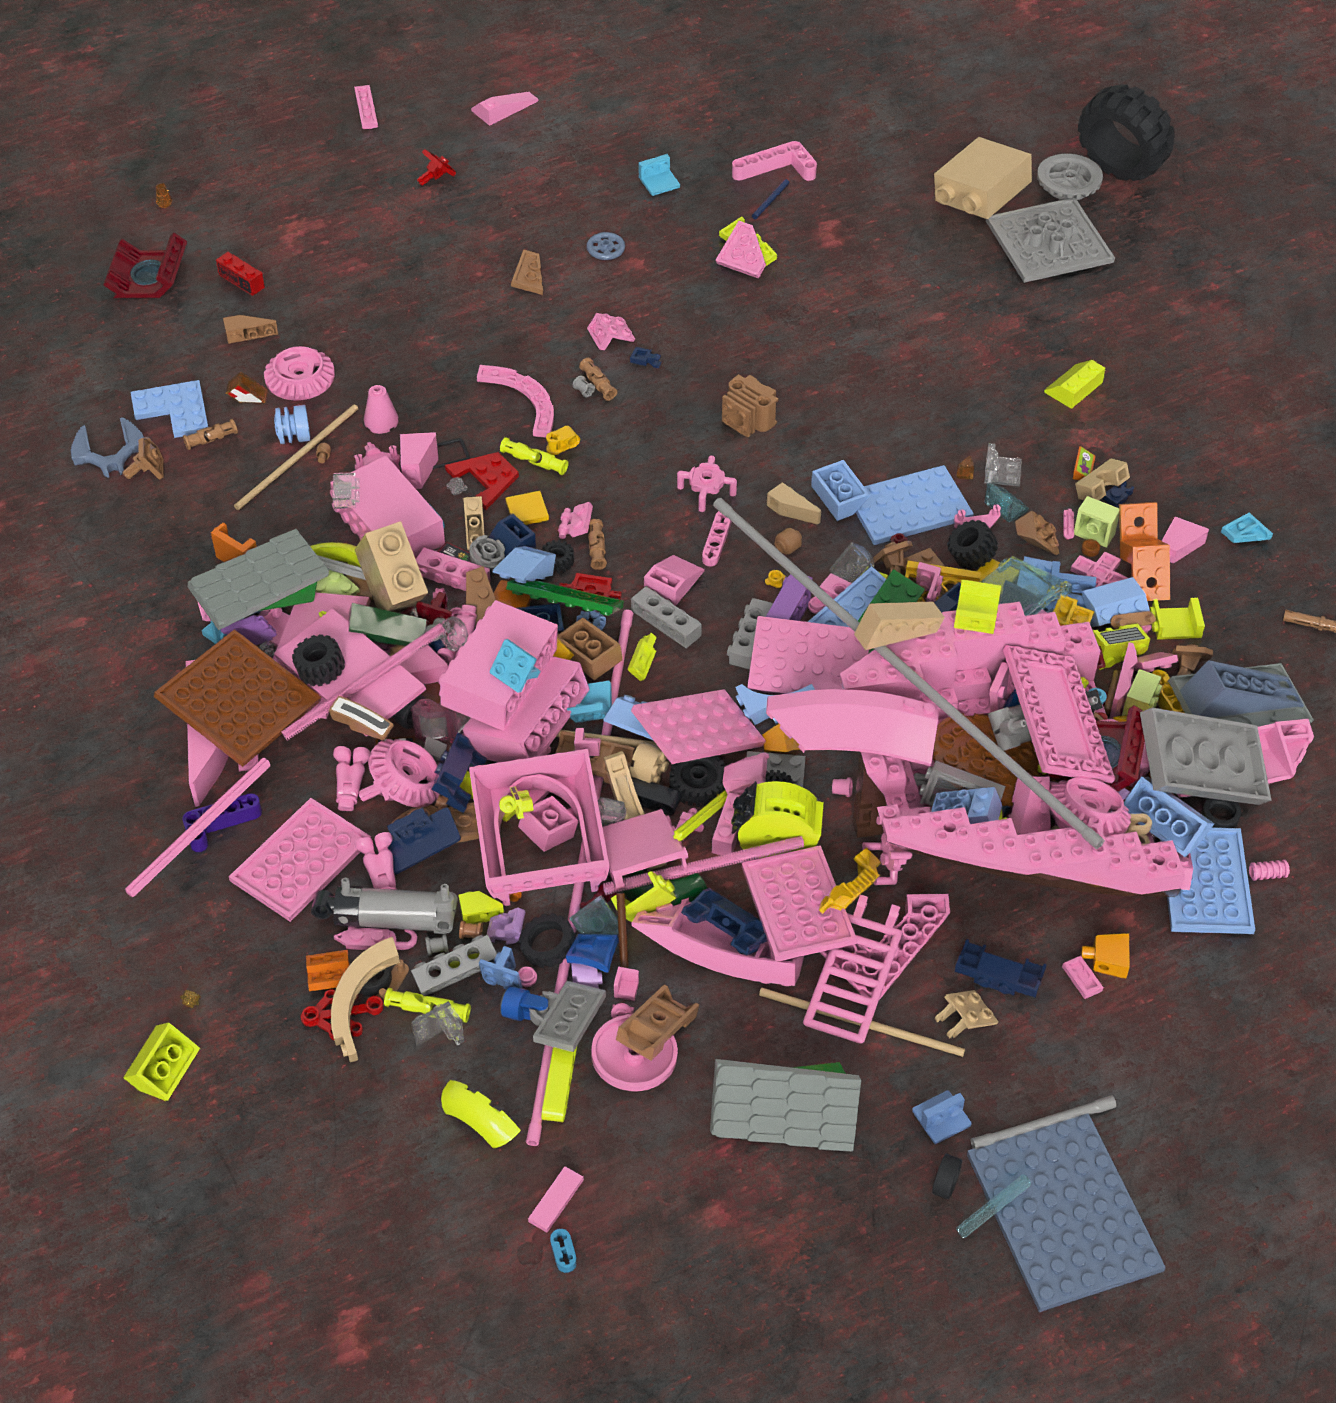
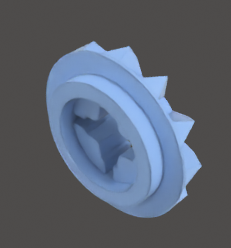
M597 610L581 611L576 620L577 622L581 618H585L589 621V618H592L594 621L593 625L600 630L606 625V617Z

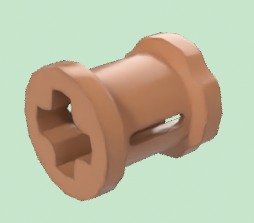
M461 921L459 939H464V937L475 938L482 935L483 923L471 924Z

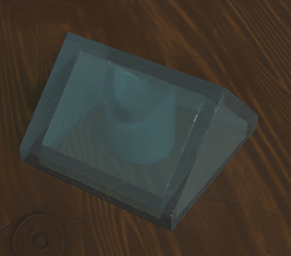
M990 482L987 484L984 503L992 509L994 505H999L1001 507L1000 516L1009 523L1029 510V507L1005 488Z
M601 895L569 918L580 934H618V917Z

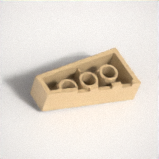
M934 602L869 604L854 635L863 648L869 650L937 633L945 617Z

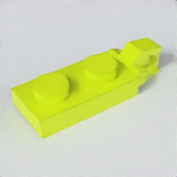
M652 633L640 639L627 669L639 681L646 678L656 653L653 645L657 637Z

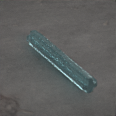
M1022 1174L957 1226L956 1230L962 1238H966L1031 1186L1030 1179L1025 1174Z

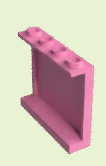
M662 809L602 827L609 861V874L616 889L624 887L622 876L675 859H680L683 867H687L685 860L688 858L685 846L683 847L682 841L673 838L676 829L672 826L669 815L665 816Z

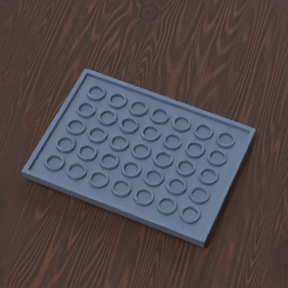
M1089 1113L997 1141L994 1144L979 1149L974 1148L967 1151L968 1159L1039 1312L1165 1271L1166 1267Z

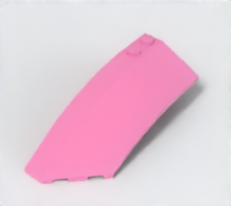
M845 689L809 690L768 696L766 714L771 719H776L780 724L779 728L790 739L794 738L798 742V748L803 753L805 750L857 751L891 756L928 766L931 765L938 724L937 705L893 694Z
M1309 719L1281 721L1258 727L1268 784L1290 779L1294 776L1309 743L1314 738ZM1177 794L1179 798H1180V797H1189V796H1190V795Z
M689 898L681 900V904L675 906L669 903L656 907L654 912H638L632 921L634 928L672 953L713 971L733 977L759 981L764 984L775 983L783 986H795L800 975L804 956L775 962L768 941L760 944L757 952L743 955L730 945L733 937L706 920L700 923L689 921L687 916L681 913L683 907L691 903Z

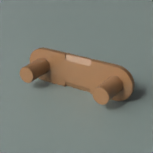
M1150 611L1118 614L1111 618L1110 623L1115 629H1119L1120 626L1137 623L1139 626H1146L1155 622L1156 617Z
M400 960V963L396 964L391 971L392 981L388 988H392L393 991L399 989L409 972V967L403 960ZM381 988L377 996L382 999L383 1006H385L384 999L387 990Z

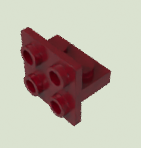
M438 592L436 598H433L430 604L418 601L416 604L418 618L426 619V627L433 625L434 620L437 618L445 619L448 622L449 630L444 634L442 633V635L448 636L453 625L452 611L447 610L446 593Z

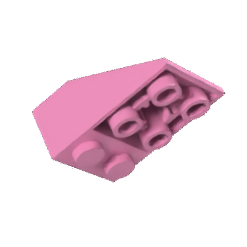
M672 555L655 564L644 576V587L647 586L651 590L656 591L661 597L669 600L676 606L702 575L704 569Z

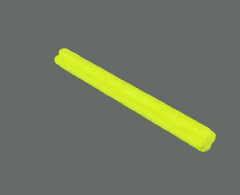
M726 790L674 831L673 838L682 841L721 809L727 798Z

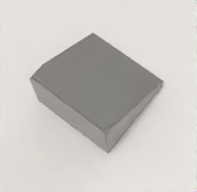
M426 737L424 749L435 761H440L443 752L447 749V744L431 737Z

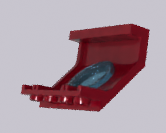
M173 232L170 235L166 250H139L124 239H121L118 242L103 286L115 293L114 298H160L174 283L187 241Z
M1135 705L1129 708L1127 720L1124 722L1096 721L1115 776L1112 784H1106L1116 791H1120L1138 780L1145 739L1140 712H1143V710ZM1049 773V777L1058 782L1075 778Z

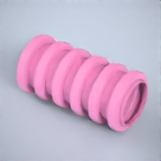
M1279 860L1275 862L1269 861V863L1267 861L1263 863L1257 862L1251 863L1249 866V874L1253 881L1257 879L1263 880L1264 878H1282V876L1287 878L1290 871L1286 860H1281V862Z

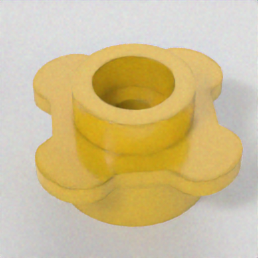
M772 570L769 572L768 578L765 579L766 585L781 588L786 576L779 570Z

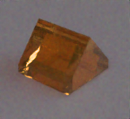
M969 456L958 464L957 478L973 479L974 464L972 457Z

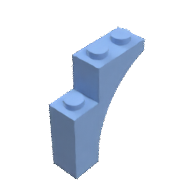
M743 684L735 687L738 692L736 698L740 706H745L746 709L743 712L748 719H752L754 725L770 718L766 714L767 698L774 695L754 692ZM810 684V685H808V686H806V687H804V688H802V689H800V690H797V691H794V692H791V693L802 692V691H809V690H815V689H814L813 685Z

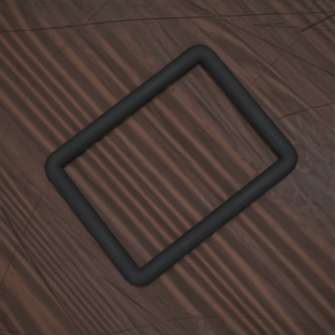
M462 438L437 443V447L460 441L466 458L434 465L433 469L470 459Z

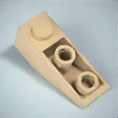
M783 482L767 493V506L779 515L814 524L820 523L821 510Z
M482 496L464 498L467 551H470V545L476 538L484 535Z

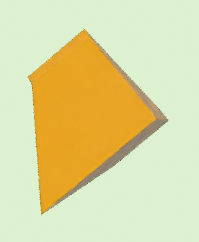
M780 724L762 734L766 740L763 744L764 752L799 750L798 742L794 738L790 739L779 728Z

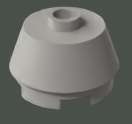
M488 535L479 536L470 545V562L489 568L492 571L505 558V548L498 539L495 541L487 538Z

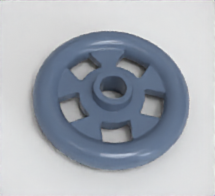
M610 232L595 234L587 242L588 253L600 260L615 259L625 250L624 240L619 235Z

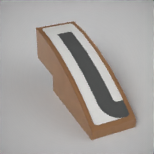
M341 696L337 697L329 709L333 720L349 725L353 731L383 741L394 726L393 723L369 708Z

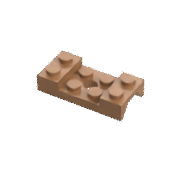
M561 731L559 746L555 754L575 751V733ZM601 740L600 755L590 758L592 774L603 777L604 783L610 784L604 757L623 751L628 768H630L634 762L632 757L635 753V747Z
M663 985L618 1027L616 1041L652 1061L663 1050L665 1042L682 1026L686 1028L696 1018L699 1004L694 1003L688 1007L672 999L668 986Z

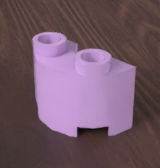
M518 907L510 910L508 914L502 913L491 917L487 930V935L491 942L495 943V939L504 940L508 945L519 941L526 913L525 910Z
M571 963L574 983L598 989L599 985L603 984L602 972H597V968Z

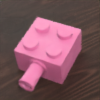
M551 796L534 804V811L523 812L524 818L520 819L518 825L545 852L573 838L578 820L572 808L566 809Z

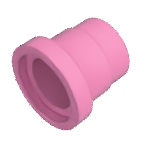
M847 777V779H833V794L846 795V797L852 796L853 779L851 777Z

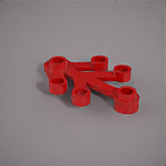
M330 989L325 992L324 997L316 1006H308L303 1010L301 1021L308 1027L317 1025L328 1032L329 1037L334 1040L332 1026L324 1020L331 1018V1009L324 1010L333 1001V998H327L335 994V990ZM371 996L367 999L366 1004L353 1006L351 1015L367 1012L372 1015H378L383 1011V1001L378 996ZM350 1019L352 1036H360L363 1033V1027L361 1023ZM357 1027L360 1028L358 1031H354V1030H353L354 1028H357Z

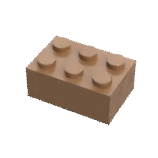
M581 618L557 635L574 654L570 660L579 662L583 672L593 680H596L623 660L620 644L585 618Z

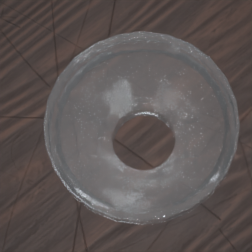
M457 617L445 619L441 625L448 633L449 641L445 632L442 635L440 634L439 639L451 651H458L467 642V628Z

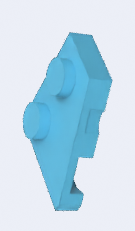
M1250 513L1223 526L1221 533L1233 543L1270 540L1273 535L1270 530Z

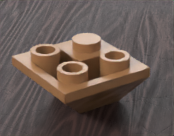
M1033 511L1015 521L1018 536L1028 543L1056 556L1059 554V543L1055 534L1056 528L1052 523H1048L1041 515H1037Z

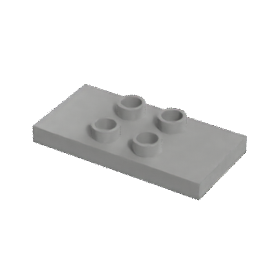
M1150 708L1140 712L1154 791L1255 805L1272 801L1257 725L1158 708Z

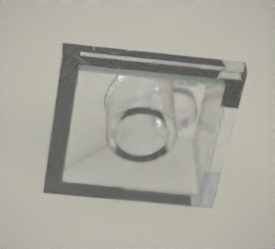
M851 542L829 570L832 574L853 583L871 566H875L874 558L863 546Z

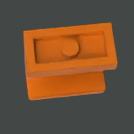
M225 523L220 524L211 532L216 557L223 562L246 554L248 550L257 547L256 541L251 538L244 544H241L229 537Z

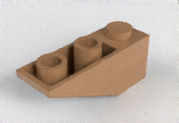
M243 315L223 318L228 344L278 335L276 320Z

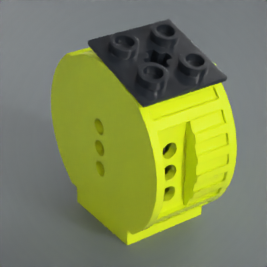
M755 781L750 787L745 789L742 795L736 797L733 802L732 834L738 830V839L743 850L760 847V845L765 846V844L770 845V843L785 841V839H795L798 836L799 838L802 836L804 848L801 845L799 849L797 847L796 850L791 848V851L790 849L787 852L784 850V853L815 847L821 836L824 802L817 801V798L810 791L796 784L778 781L757 784Z

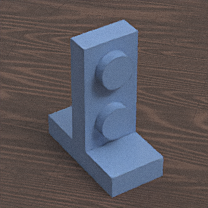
M1053 561L1050 572L1048 601H1056L1058 591L1082 593L1081 591L1095 588L1096 577L1059 573L1060 562Z

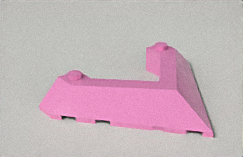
M907 894L905 904L906 915L897 926H894V928L902 931V936L880 999L950 914L948 894ZM885 934L880 943L890 945L893 936ZM859 944L839 948L882 963L887 954ZM829 950L820 953L827 958ZM839 957L835 958L833 964L834 967L874 980L878 979L880 970ZM847 980L861 995L871 998L874 988Z

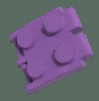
M256 615L249 616L221 629V632L227 635L235 629L255 646L273 640V637L277 635L275 633L276 630L268 624L269 622L263 616Z

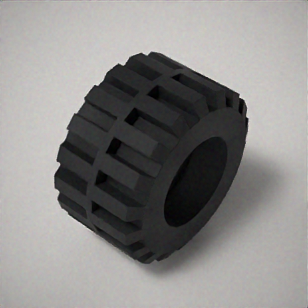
M981 520L963 522L961 526L958 525L957 529L951 532L952 535L948 538L947 546L949 552L959 566L968 570L985 566V563L990 562L991 558L996 555L995 551L998 550L996 537L987 524L981 522Z
M319 634L318 636L313 635L311 638H305L303 642L297 644L298 648L293 650L292 659L300 679L305 684L322 686L326 683L327 685L330 684V681H335L337 676L342 674L341 670L345 668V660L334 638L328 635L324 637L323 634Z

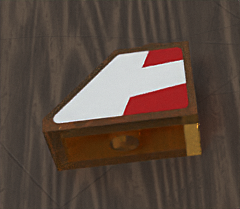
M239 372L228 381L226 394L239 403L264 404L268 393L265 387L242 372Z

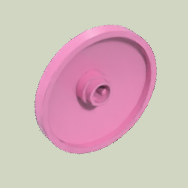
M632 1014L615 1017L602 1025L592 1042V1063L599 1076L608 1084L627 1091L648 1090L667 1080L677 1062L678 1048L674 1036L664 1043L663 1050L650 1061L616 1041L618 1027Z

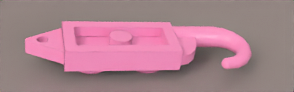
M348 927V930L334 935V939L345 945L346 949L367 950L376 943L393 937L397 950H407L416 944L417 934L413 930H404L411 935V940L408 942H396L395 933L389 929Z

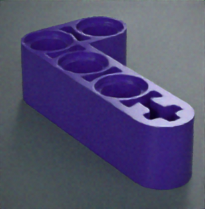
M252 793L239 796L190 843L191 849L195 852H202L208 847L206 833L260 817L262 809L259 797ZM212 805L186 812L183 816L185 830Z

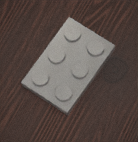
M747 751V757L764 752ZM767 753L769 758L766 771L769 773L770 770H774V772L780 770V773L786 772V776L790 775L791 779H793V784L803 787L806 756Z

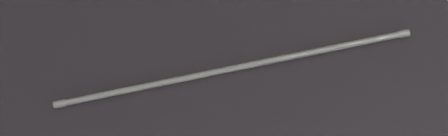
M722 498L715 500L713 506L720 513L729 518L853 631H856L860 622L737 514ZM888 647L874 648L1078 831L1095 849H1099L1103 845L1105 840L1098 833L1081 821Z

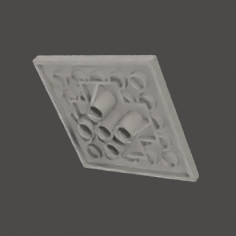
M1075 197L995 214L986 219V223L1024 283L1114 263L1115 260L1114 255Z

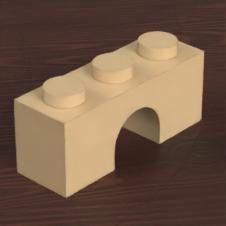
M1111 458L1075 484L1078 499L1085 500L1089 496L1100 500L1106 495V485L1119 486L1128 480L1130 475L1127 462Z

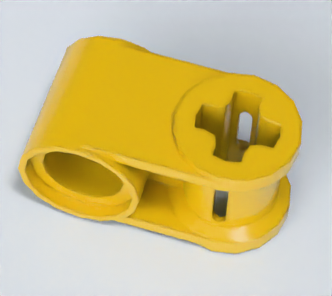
M564 426L546 435L548 442L546 451L549 454L558 455L561 452L576 447L580 442V437L570 426Z

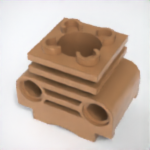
M738 374L729 382L727 396H722V422L746 437H750V433H755V429L760 432L770 430L777 424L775 420L776 402H778L776 390L761 384L751 375L744 378Z

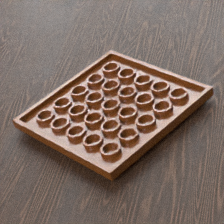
M235 629L154 692V697L242 767L282 734V730H285L289 725L291 726V724L303 717L321 701L320 695Z

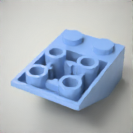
M527 546L515 547L493 569V573L500 574L499 577L515 578V581L519 583H526L527 580L545 579V577L553 576L556 554Z
M995 787L936 793L931 812L965 807L970 824L999 820L1002 803Z

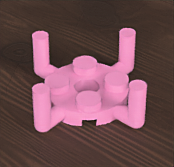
M712 455L708 457L707 463H701L696 468L693 467L690 472L679 471L677 473L678 489L684 488L685 478L689 479L693 491L700 492V512L706 510L707 493L717 494L724 484L730 485V496H736L737 480L725 477L724 471H721L719 466L715 464V457Z
M877 817V824L882 825L880 817ZM884 833L881 837L882 842H863V850L868 848L869 850L883 851L880 857L881 864L886 865L887 869L890 870V877H878L874 885L897 884L898 871L903 869L900 867L906 864L907 859L912 858V853L887 842Z

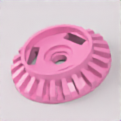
M292 347L280 352L275 358L270 360V363L266 365L264 377L267 388L274 395L287 400H306L325 392L331 386L335 372L333 362H331L329 357L325 356V353H318L316 349L308 347ZM316 366H320L319 369L314 373V368ZM299 371H302V372H303L302 374H299V375L295 374L296 372H299Z
M386 739L385 741H380L370 752L368 758L370 773L377 785L392 799L401 804L416 808L427 807L437 800L440 794L431 790L437 775L434 773L437 764L423 747L410 741ZM423 780H427V781H428V784H419V783H420L421 781H423Z
M1075 777L1068 781L1062 780L1059 783H1055L1050 790L1053 796L1086 825L1100 823L1104 836L1124 834L1130 825L1131 814L1128 813L1129 810L1124 805L1122 797L1115 789L1104 782L1089 777ZM1050 807L1051 811L1060 821H1062L1067 826L1072 827L1068 822H1066L1058 813H1056Z

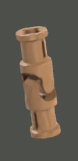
M585 358L580 362L579 368L585 371L587 378L595 388L602 392L604 399L607 401L612 400L617 395V390L610 385L609 379L601 372L600 368L594 365V361L591 358Z
M230 419L229 422L218 423L213 427L197 430L194 434L182 436L187 450H190L193 446L205 445L215 441L216 438L222 439L231 433L237 434L238 430L234 420Z
M599 519L590 520L588 529L590 532L588 534L589 552L592 557L591 567L595 570L604 569L607 564L604 558L606 550L604 533L602 532L603 522Z

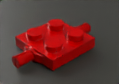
M576 573L575 579L571 584L561 582L559 584L562 587L610 598L621 599L622 592L611 590L612 578Z

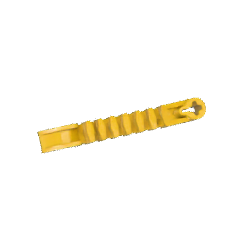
M865 848L854 858L858 866V876L852 882L850 881L847 884L843 882L838 886L836 885L830 891L829 896L823 898L819 905V911L822 914L829 908H835L840 911L843 908L846 909L880 876L877 872V867L881 864V861L868 848Z

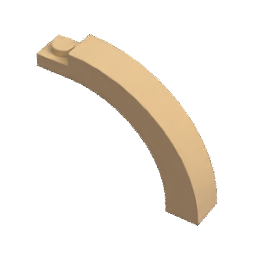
M623 751L604 757L607 776L623 821L644 815ZM662 863L646 869L647 871H651L653 869L662 867L667 864Z
M393 937L376 943L360 954L341 977L333 996L331 1026L336 1046H341L343 1056H348L350 1062L358 1060L350 1031V1016L354 1001L362 987L374 975L389 966L400 963Z

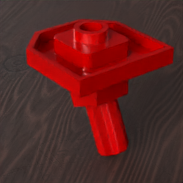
M426 149L422 151L431 161L426 167L428 171L417 178L421 186L432 178L437 180L446 172L453 177L455 176L456 171L448 164V159L444 156L438 157Z

